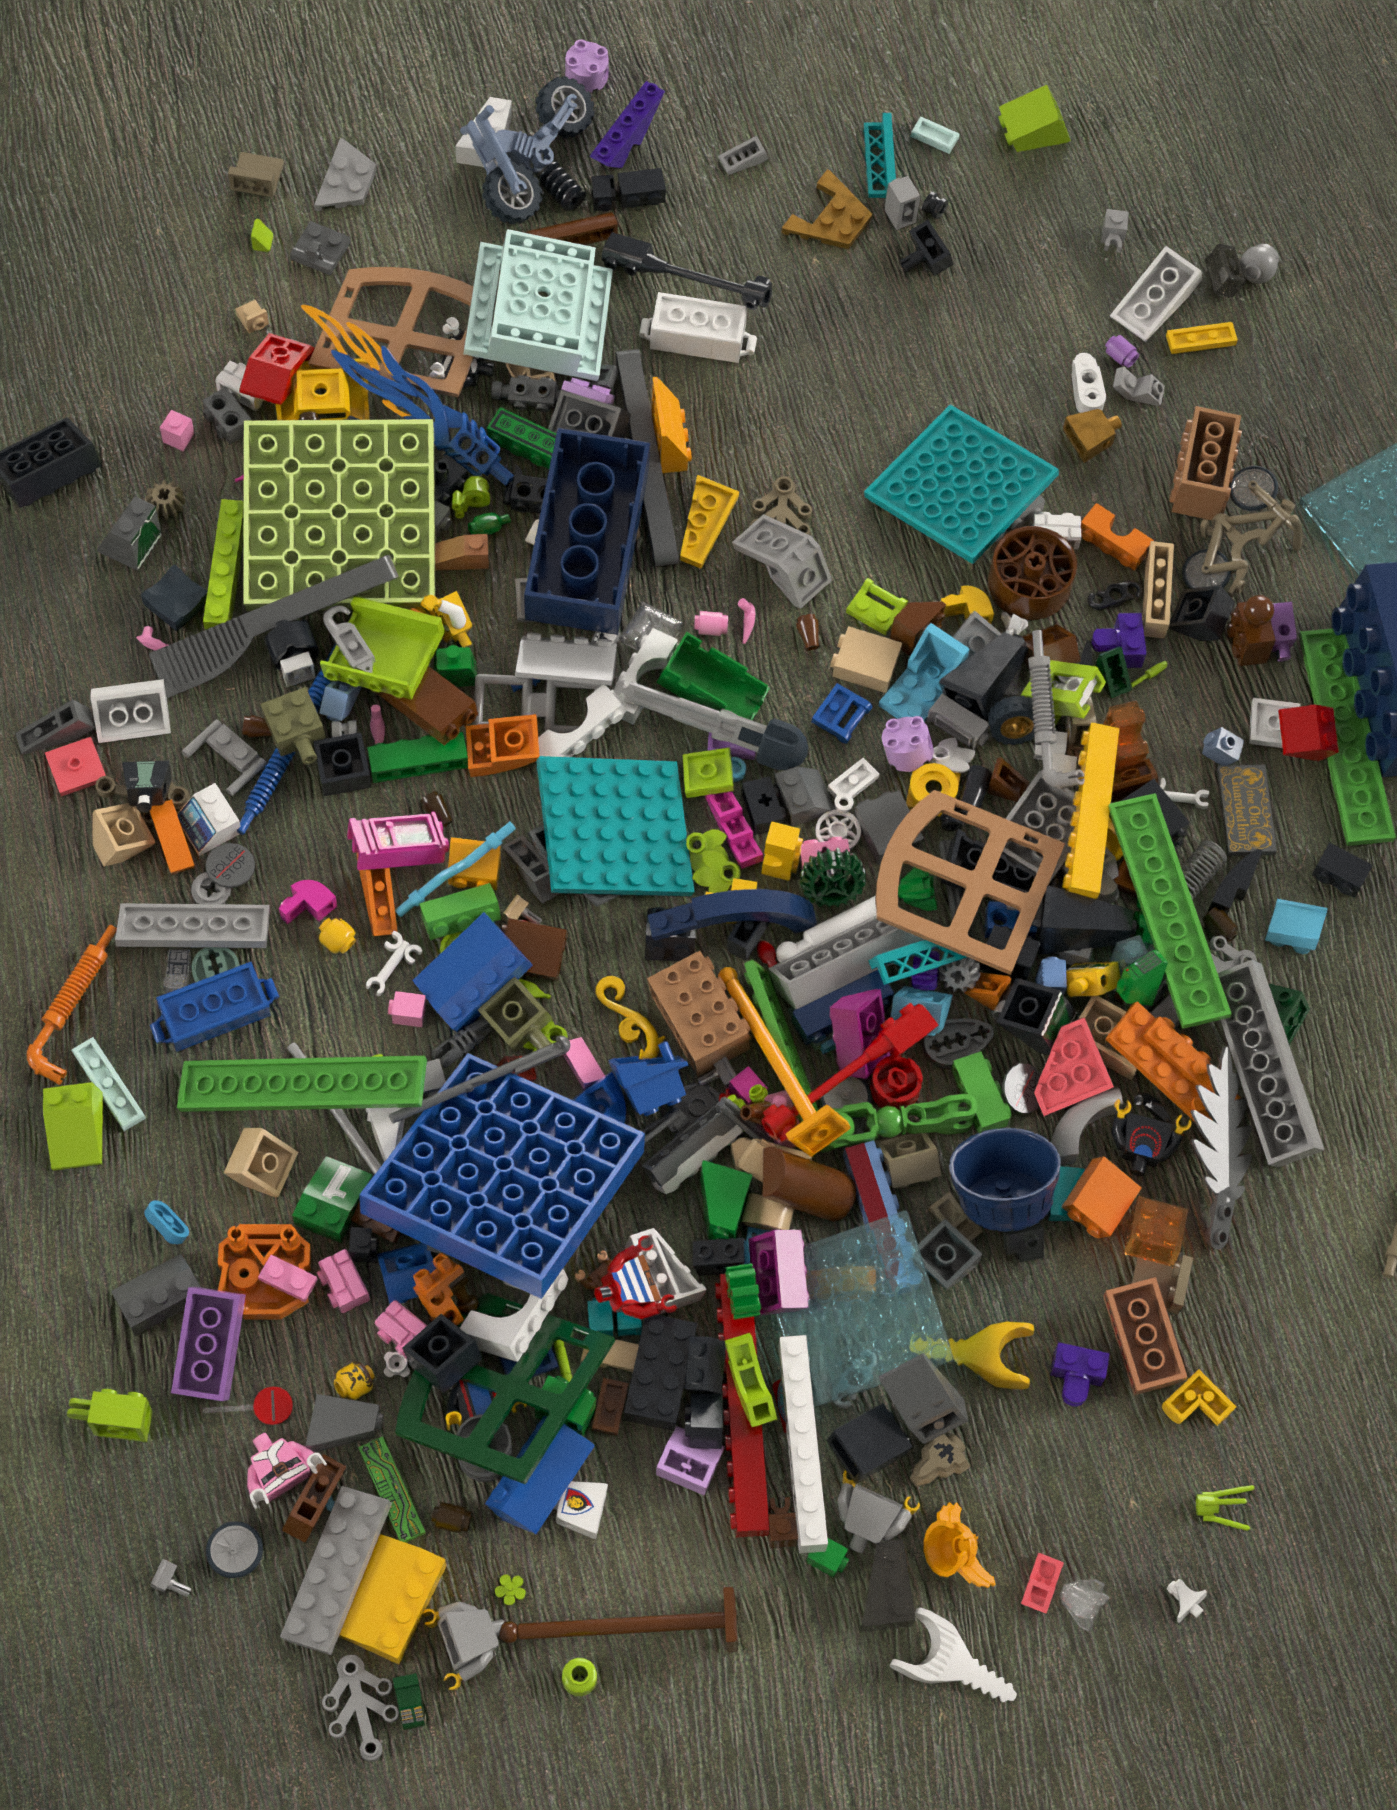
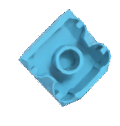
M1277 899L1265 941H1269L1278 947L1290 945L1295 952L1300 954H1307L1310 950H1315L1328 909Z

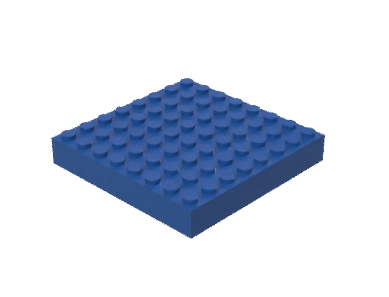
M467 1053L438 1093L495 1069L498 1066ZM509 1073L486 1084L474 1087V1090L469 1093H463L424 1110L360 1193L361 1214L542 1299L644 1153L645 1133L520 1076Z

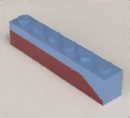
M874 1140L845 1148L843 1158L848 1174L855 1182L856 1199L888 1298L918 1290L920 1281H922L921 1270L919 1266L914 1265L913 1259L909 1255L913 1250L911 1242H907L904 1234L907 1233L905 1221L903 1218L899 1219L897 1213L899 1203L896 1195H892L889 1188L891 1186V1178L889 1172L883 1169L882 1162H884L881 1148H876Z

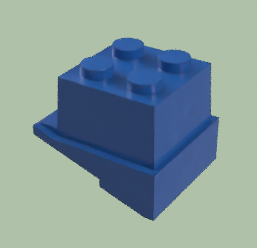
M667 1041L658 1045L663 1057L639 1059L638 1056L608 1060L632 1108L639 1115H651L658 1111L659 1106L666 1103L668 1106L677 1104L682 1101L681 1097L686 1095L678 1069L689 1065L680 1056H673Z

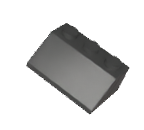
M179 1254L112 1290L111 1293L134 1336L184 1310L188 1287H201L185 1259Z

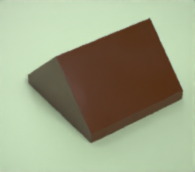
M1149 758L1114 769L1111 795L1113 803L1123 800L1153 779L1159 784L1157 772Z

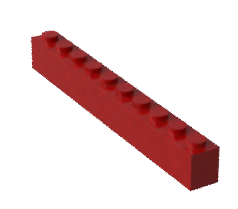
M720 1274L719 1283H715V1298H720L721 1308H716L717 1324L722 1323V1333H718V1340L725 1341L750 1333L757 1355L754 1316L734 1319L730 1309L725 1274ZM726 1349L723 1372L726 1383L722 1384L723 1399H727L728 1408L723 1409L724 1425H729V1435H725V1450L731 1453V1461L726 1463L727 1477H732L733 1487H728L729 1503H734V1513H730L731 1530L736 1529V1537L768 1536L769 1516L762 1424L752 1427L747 1419L733 1381Z

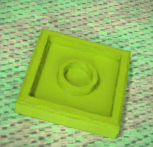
M730 747L683 754L686 798L734 791Z

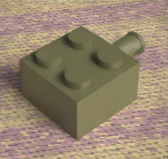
M304 687L261 703L264 719L280 756L282 757L298 750L303 764L307 765L315 762L317 755L312 747L313 741L326 739L323 725L307 688Z
M515 976L478 1009L515 1052L528 1041L537 1050L552 1044L541 1032V1029L553 1019L552 1016Z

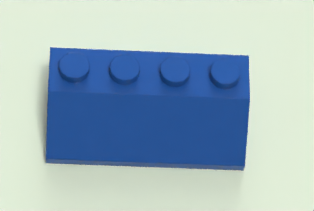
M543 1416L516 1458H521L545 1422L546 1416ZM563 1424L526 1485L503 1476L485 1504L503 1521L537 1534L595 1445Z

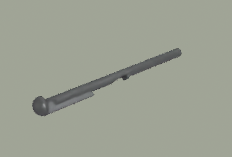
M557 1036L555 1043L423 1099L422 1107H406L389 1114V1118L394 1124L458 1095L469 1093L474 1090V1087L486 1084L513 1071L515 1075L566 1054L571 1047L570 1041L565 1036Z

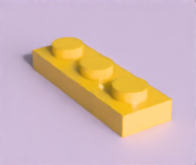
M1232 322L1167 330L1166 333L1171 354L1235 346L1238 341Z

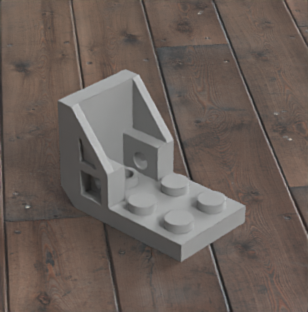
M763 514L732 542L735 550L766 564L771 579L791 603L800 609L832 581L820 545L810 535Z

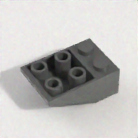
M924 1353L879 1376V1381L907 1426L923 1444L968 1422L964 1398Z

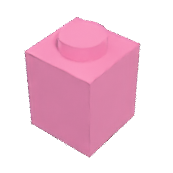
M173 410L170 411L160 426L163 443L181 451H184L195 434L192 419Z
M396 991L394 1000L390 999L388 1014L392 1015L393 1024L423 1027L426 997L421 994Z

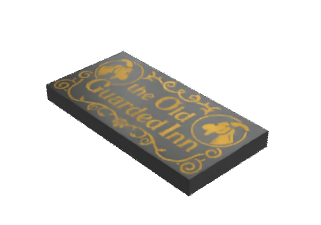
M1266 765L1218 766L1217 776L1227 856L1249 855L1256 849L1262 850L1261 855H1275L1277 849Z

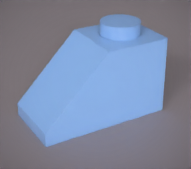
M332 681L325 687L319 713L326 715V718L329 720L342 721L350 714L362 687H354L341 681Z

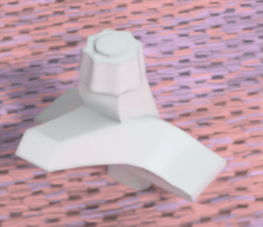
M1002 612L1001 619L1005 625L1006 633L1019 635L1028 626L1026 619H1021L1015 614L1011 618L1007 612Z
M1180 1579L1176 1582L1172 1581L1168 1585L1167 1590L1174 1595L1180 1604V1612L1177 1617L1178 1623L1190 1612L1196 1618L1203 1612V1609L1198 1604L1206 1597V1590L1200 1592L1192 1591Z

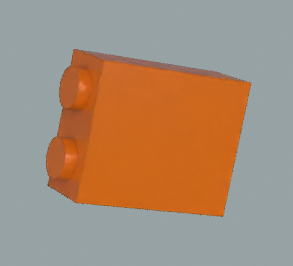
M1103 1156L1091 1160L1061 1207L1068 1212L1067 1215L1072 1220L1084 1225L1087 1228L1086 1231L1095 1238L1108 1237L1116 1229L1141 1190V1187Z

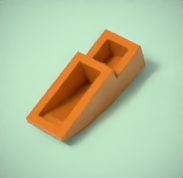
M172 799L165 801L163 805L152 806L150 814L170 874L173 875L195 868Z

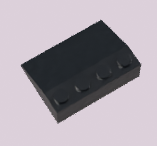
M66 417L1 450L0 482L11 499L21 508L31 505L35 500L43 496L52 494L56 489L64 485L72 484L76 479L85 474L93 473L102 464L93 443Z

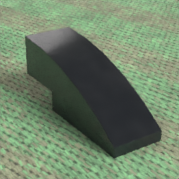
M1256 849L1232 868L1218 887L1208 911L1217 907L1228 915L1234 898L1243 901L1262 850Z

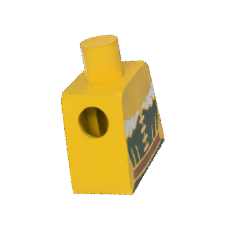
M1118 961L1074 963L1066 971L1068 996H1099L1117 988V982L1121 978Z

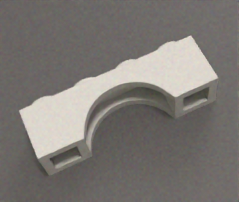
M652 628L649 635L645 634L643 636L639 652L633 653L629 661L630 667L627 672L623 671L618 681L625 680L624 685L628 686L631 681L637 683L640 677L650 670L664 669L678 645V640ZM612 689L611 692L626 710L622 720L634 725L644 707L625 701L623 693L618 697Z
M602 685L586 698L588 706L587 716L578 729L570 733H556L548 729L538 737L540 756L572 757L574 754L581 753L586 748L587 743L592 739L599 738L609 725L615 724L623 718L626 712L625 708L606 685Z

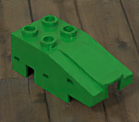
M686 632L656 683L686 700L720 712L723 708L740 717L753 720L770 689L768 685L747 673V667L717 649L711 647L709 651H706L699 647L702 640Z

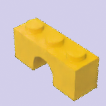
M771 822L765 843V857L761 874L790 881L791 874L797 873L803 839L799 838V828Z

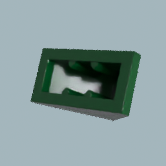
M1119 646L1099 654L1095 666L1098 667L1106 681L1104 689L1108 696L1112 699L1131 691L1132 687L1122 647Z

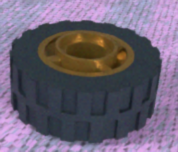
M1011 696L1010 698L1002 699V701L995 703L994 707H991L990 713H988V721L992 736L996 738V741L1006 745H1016L1019 743L1023 744L1035 737L1032 698Z

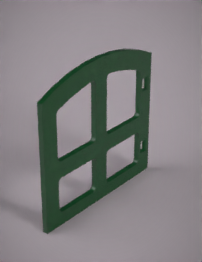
M486 1293L478 1299L479 1306L475 1312L502 1318L510 1316L505 1314L507 1308L519 1311L524 1305ZM460 1313L464 1320L459 1325H457V1327H461V1325L467 1318L468 1314L464 1315ZM547 1314L541 1328L530 1341L528 1349L522 1354L508 1375L475 1365L459 1379L496 1393L487 1410L467 1438L459 1437L421 1422L424 1407L433 1384L415 1370L401 1402L395 1433L404 1439L526 1485L615 1343V1338ZM577 1332L586 1335V1337L581 1341L573 1338L574 1333ZM557 1340L589 1350L561 1394H555L528 1384L551 1346ZM517 1402L549 1413L521 1458H515L488 1447L510 1410Z

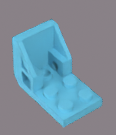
M930 623L908 660L907 669L882 697L878 706L897 719L920 716L925 723L930 708L940 695L943 694L939 681L967 660L970 649Z

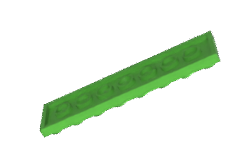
M750 960L744 963L747 971L744 973L748 985L753 987L755 993L752 995L756 1007L761 1009L762 1021L805 1094L808 1095L812 1092L769 972L754 960ZM814 1102L812 1105L817 1112L819 1108L817 1103ZM800 1114L796 1116V1118L798 1120H801V1122L804 1121ZM827 1145L820 1151L825 1153L834 1149Z

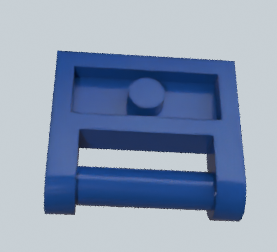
M836 683L812 717L811 722L836 736L840 742L847 744L851 739L853 730L863 716L870 712L873 706L866 699ZM852 704L857 706L858 709L844 728L839 727L838 724Z

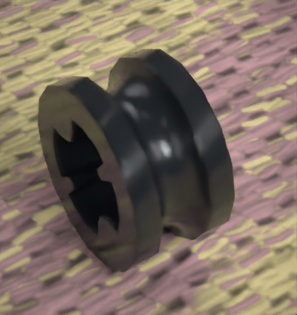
M946 814L940 816L943 822L941 823L942 830L956 831L963 827V822Z

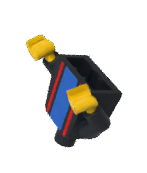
M458 1380L456 1382L457 1387L450 1391L446 1405L447 1430H450L452 1424H458L460 1427L468 1418L484 1414L496 1393ZM517 1402L514 1404L511 1410L514 1413L516 1412V1405L523 1404L524 1407H526L527 1405L521 1402Z

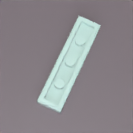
M94 1037L71 1050L90 1081L103 1092V1101L123 1131L146 1119L144 1113Z

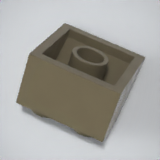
M906 1132L904 1135L899 1134L892 1138L875 1141L876 1148L880 1147L884 1158L882 1166L884 1171L889 1172L892 1188H905L912 1183L919 1181L927 1182L931 1181L934 1177L941 1176L937 1148L926 1133L910 1134Z

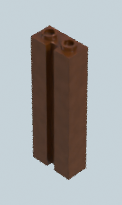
M429 666L412 700L404 697L397 698L392 694L375 692L443 745L457 737L460 731L459 728L462 725L466 727L479 715L473 699Z

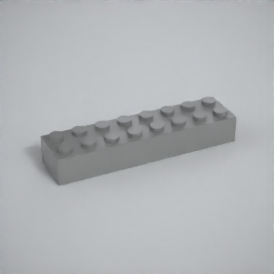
M1249 960L1219 972L1218 976L1231 1011L1230 1018L1222 1019L1221 1023L1268 1165L1281 1167L1324 1151L1262 964Z

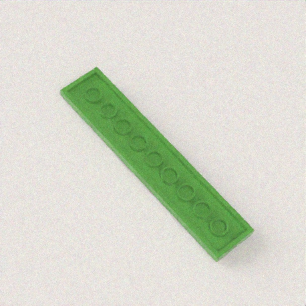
M1333 628L1300 631L1299 640L1314 705L1327 706L1334 709L1339 753L1328 757L1327 762L1346 845L1393 842L1396 836L1378 760L1371 761L1366 753V736L1371 732L1368 718H1358L1354 709L1355 693L1357 690H1361L1357 676L1348 677L1343 669V653L1345 649L1349 648L1346 635H1335Z
M1156 793L1109 804V814L1155 950H1158L1168 962L1164 977L1182 1029L1230 1018L1231 1011Z
M425 1056L184 1061L177 1109L180 1112L422 1107L427 1059Z

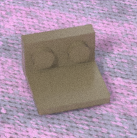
M241 152L237 166H230L228 171L230 190L274 198L284 165L283 159Z
M1139 1253L1132 1283L1156 1277L1166 1311L1178 1315L1184 1305L1193 1257L1183 1255L1178 1263Z

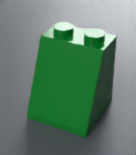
M703 1160L700 1187L708 1240L735 1238L750 1192L752 1174Z

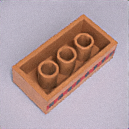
M1156 1277L1106 1290L1103 1298L1134 1396L1184 1382L1187 1379V1374Z

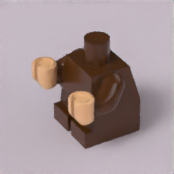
M603 1250L601 1255L597 1254L598 1262L603 1264L587 1278L583 1270H579V1274H575L576 1281L580 1282L594 1295L595 1288L603 1286L602 1277L607 1274V1266L612 1261L607 1257V1252Z

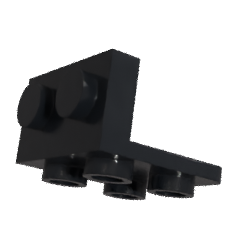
M663 907L649 908L647 910L645 960L679 962L694 954L696 929L655 941L651 935L648 915L667 909Z

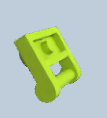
M867 578L847 607L846 613L886 636L893 626L894 617L907 605L908 600L894 596L875 585L873 580ZM870 592L895 606L892 611L868 597L867 594Z

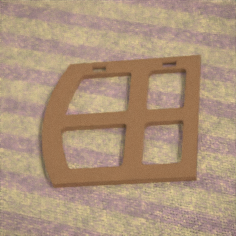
M367 267L349 269L329 316L338 321L349 336L356 337L346 325L347 322L358 326L374 341L388 343L387 348L398 364L407 348L454 357L447 378L444 380L413 375L425 381L435 393L458 398L474 359V356L463 354L467 328L461 340L414 332L413 329L430 291L447 295L471 306L473 286L445 275L410 268ZM399 285L412 287L395 327L348 318L362 286ZM347 290L353 292L351 298L344 297ZM327 320L326 324L339 339L341 336L340 331ZM323 330L308 363L309 367L316 369L342 368L336 359L331 357V350L335 349L334 343L332 342L329 348L323 347L325 340L332 342L328 334ZM381 362L380 375L395 381ZM359 363L360 365H362V366L366 367L367 369L373 371V369L370 367V365H368V364H363V363ZM355 371V373H356L360 378H364V377H362L358 372ZM407 378L416 389L423 390L418 384Z
M934 790L905 816L887 845L876 883V919L1011 975L1065 843ZM956 806L968 811L967 816L953 811L954 807ZM940 813L989 833L978 863L972 871L916 849L912 846V843L927 824ZM1027 835L1039 841L1037 844L1025 840L1024 836ZM1008 841L1015 842L1043 855L1038 872L1030 891L1027 893L994 881L992 878ZM903 864H909L965 888V893L949 927L941 926L898 907V885ZM984 897L1018 909L1020 912L1004 950L997 949L968 936L970 926Z

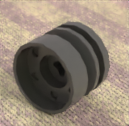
M483 1414L468 1418L460 1426L456 1435L462 1438L469 1437ZM502 1423L488 1447L513 1457L511 1435L508 1427ZM458 1459L461 1470L473 1480L491 1482L501 1477L499 1474Z

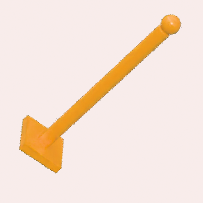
M725 967L720 970L718 977L720 976L727 991L737 1004L741 1015L747 1021L755 1039L804 1120L787 1132L786 1136L791 1143L809 1157H812L850 1130L851 1126L846 1119L827 1104L817 1112L815 1111L739 982L736 970L731 967Z

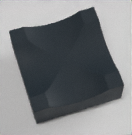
M174 564L168 569L161 580L141 594V598L147 608L177 632L206 605L208 591L193 582Z

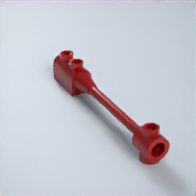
M909 1003L899 1011L902 1016L896 1020L890 1017L880 1025L883 1030L879 1032V1035L865 1049L861 1056L807 1095L811 1104L868 1062H872L888 1052L894 1059L938 1027V1023L923 1005L918 1003L913 1006L912 1003ZM774 1103L762 1112L765 1117L761 1119V1122L766 1132L774 1140L779 1139L781 1142H784L788 1139L786 1133L797 1125L796 1116L799 1112L795 1105L787 1107L782 1104L777 1107Z

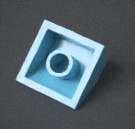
M904 986L894 995L891 1017L896 1020L902 1016L899 1011L906 1005L912 1003L915 1006L919 1003L929 1011L939 1025L927 1034L934 1036L944 1028L953 995L930 990L920 991L913 987Z

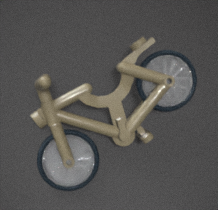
M1248 466L1235 473L1232 482L1229 484V488H1231L1230 498L1236 506L1243 510L1258 511L1267 508L1269 511L1231 517L1220 513L1212 519L1213 528L1209 526L1208 520L1203 519L1200 525L1201 535L1204 538H1207L1209 535L1212 537L1208 549L1194 552L1183 565L1182 577L1189 589L1221 585L1224 588L1228 584L1231 575L1236 574V579L1230 587L1228 594L1231 597L1234 596L1235 592L1240 594L1245 586L1243 578L1249 568L1248 562L1241 559L1242 548L1252 540H1258L1260 545L1267 544L1282 524H1286L1293 531V549L1295 551L1301 549L1303 537L1302 522L1297 515H1291L1295 504L1287 499H1283L1281 504L1274 500L1278 493L1277 479L1270 470L1261 466ZM1275 519L1266 530L1255 529L1242 535L1233 527V525ZM1223 534L1233 543L1231 562H1229L1224 554L1219 552Z

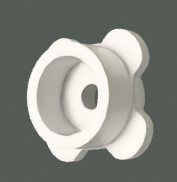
M387 1352L385 1354L386 1368L384 1369V1374L387 1377L391 1378L393 1375L407 1377L410 1374L407 1358H404L398 1352ZM396 1362L400 1364L398 1367L395 1366Z

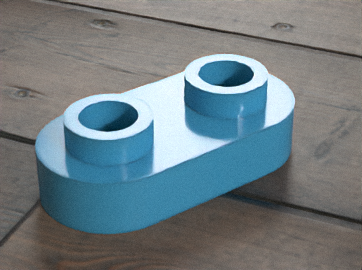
M156 1200L149 1203L144 1212L147 1221L161 1233L168 1243L182 1244L189 1235V1229L186 1224L165 1203Z

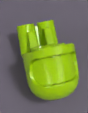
M471 476L464 483L463 493L458 490L453 493L452 509L455 510L456 518H463L469 506L479 508L490 504L489 483L485 478Z

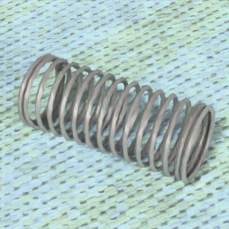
M1208 840L1203 841L1181 867L1185 875L1184 877L1196 887L1193 888L1187 883V886L1193 891H1189L1192 901L1227 861V856L1223 849ZM1203 846H1207L1215 850L1222 857L1223 861H1220L1216 854H1214L1208 849H1205ZM1207 852L1211 853L1216 859L1210 856ZM1202 855H1204L1208 860L1213 862L1216 866H1213L1210 862L1204 859ZM1199 859L1203 860V861H1204L1206 864H1208L1213 870L1209 869L1206 865H1204L1203 863H1201V861H1200ZM1195 862L1203 866L1209 872V874L1206 873L1203 869H1201ZM1192 866L1199 869L1206 877H1203ZM1189 870L1195 872L1203 881L1195 877ZM1186 874L1192 876L1200 885L1192 881Z

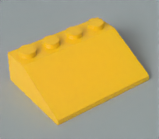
M380 1534L339 1637L399 1665L420 1623L423 1612L426 1610L447 1567L446 1559L420 1547Z

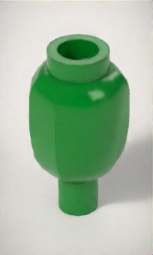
M493 512L484 513L476 516L472 522L468 523V530L470 535L487 534L489 536L498 532L502 525L510 523L511 519L509 514L499 516Z

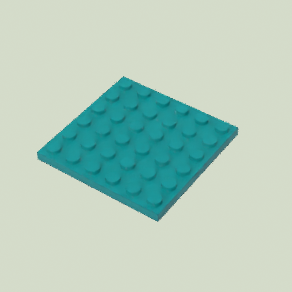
M950 404L864 491V497L974 564L1059 475V469Z
M539 756L537 758L552 893L692 896L694 894L690 855L686 845L687 832L677 761Z

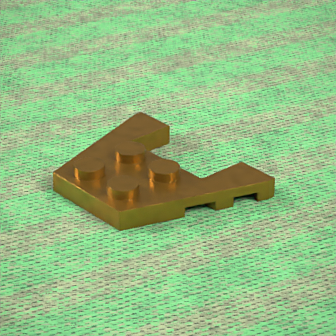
M827 169L817 182L816 188L832 196V200L813 224L792 214L783 225L781 233L785 235L793 233L800 235L802 239L814 238L821 240L823 244L849 249L872 220V213Z

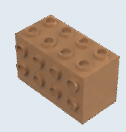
M1195 407L1192 419H1187L1180 442L1182 446L1176 463L1178 467L1174 474V487L1169 502L1173 503L1172 512L1212 520L1215 515L1224 513L1231 493L1229 484L1233 480L1235 471L1233 465L1238 454V449L1236 448L1242 433L1239 430L1241 415Z
M701 951L647 978L652 999L697 1077L714 1069L713 1064L722 1060V1058L727 1057L729 1061L750 1049L749 1040L752 1039L749 1033L751 1029L745 1018L740 1019L737 1013L739 1010L737 1004L732 997L728 999L725 992L727 989L720 976L716 978L713 971L715 969L713 963L708 956L704 958Z

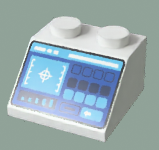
M216 783L195 793L177 813L182 830L199 856L239 835L237 833V829L241 827L239 819Z

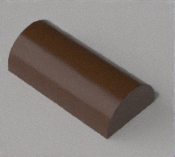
M776 1147L763 1148V1198L832 1222L841 1220L849 1213L856 1196L855 1182L849 1174Z

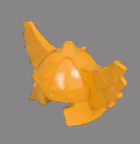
M950 1502L946 1506L943 1505L941 1510L937 1512V1521L932 1523L926 1530L923 1540L924 1554L928 1565L939 1576L949 1577L958 1571L969 1584L972 1582L978 1587L989 1588L990 1585L994 1587L996 1585L994 1577L984 1570L975 1557L978 1549V1537L966 1525L960 1523L961 1507L957 1502L954 1505Z

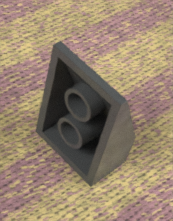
M561 390L548 430L557 434V429L562 428L624 438L631 414L622 408Z

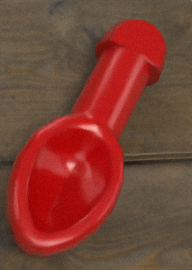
M760 941L757 945L759 959L764 964H767L769 968L776 965L775 948L767 941Z

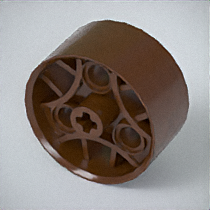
M1025 526L1007 533L995 548L988 576V587L993 600L1002 610L1010 615L1015 614L1021 619L1039 620L1052 616L1066 604L1070 596L1077 570L1076 555L1072 546L1064 537L1048 528ZM1015 552L1018 555L1012 558L1009 553ZM1063 567L1064 571L1056 572L1055 568Z

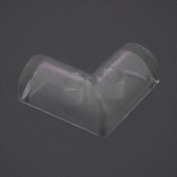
M642 602L620 635L619 641L639 651L643 636L645 634L649 635L652 628L676 638L683 627V621Z

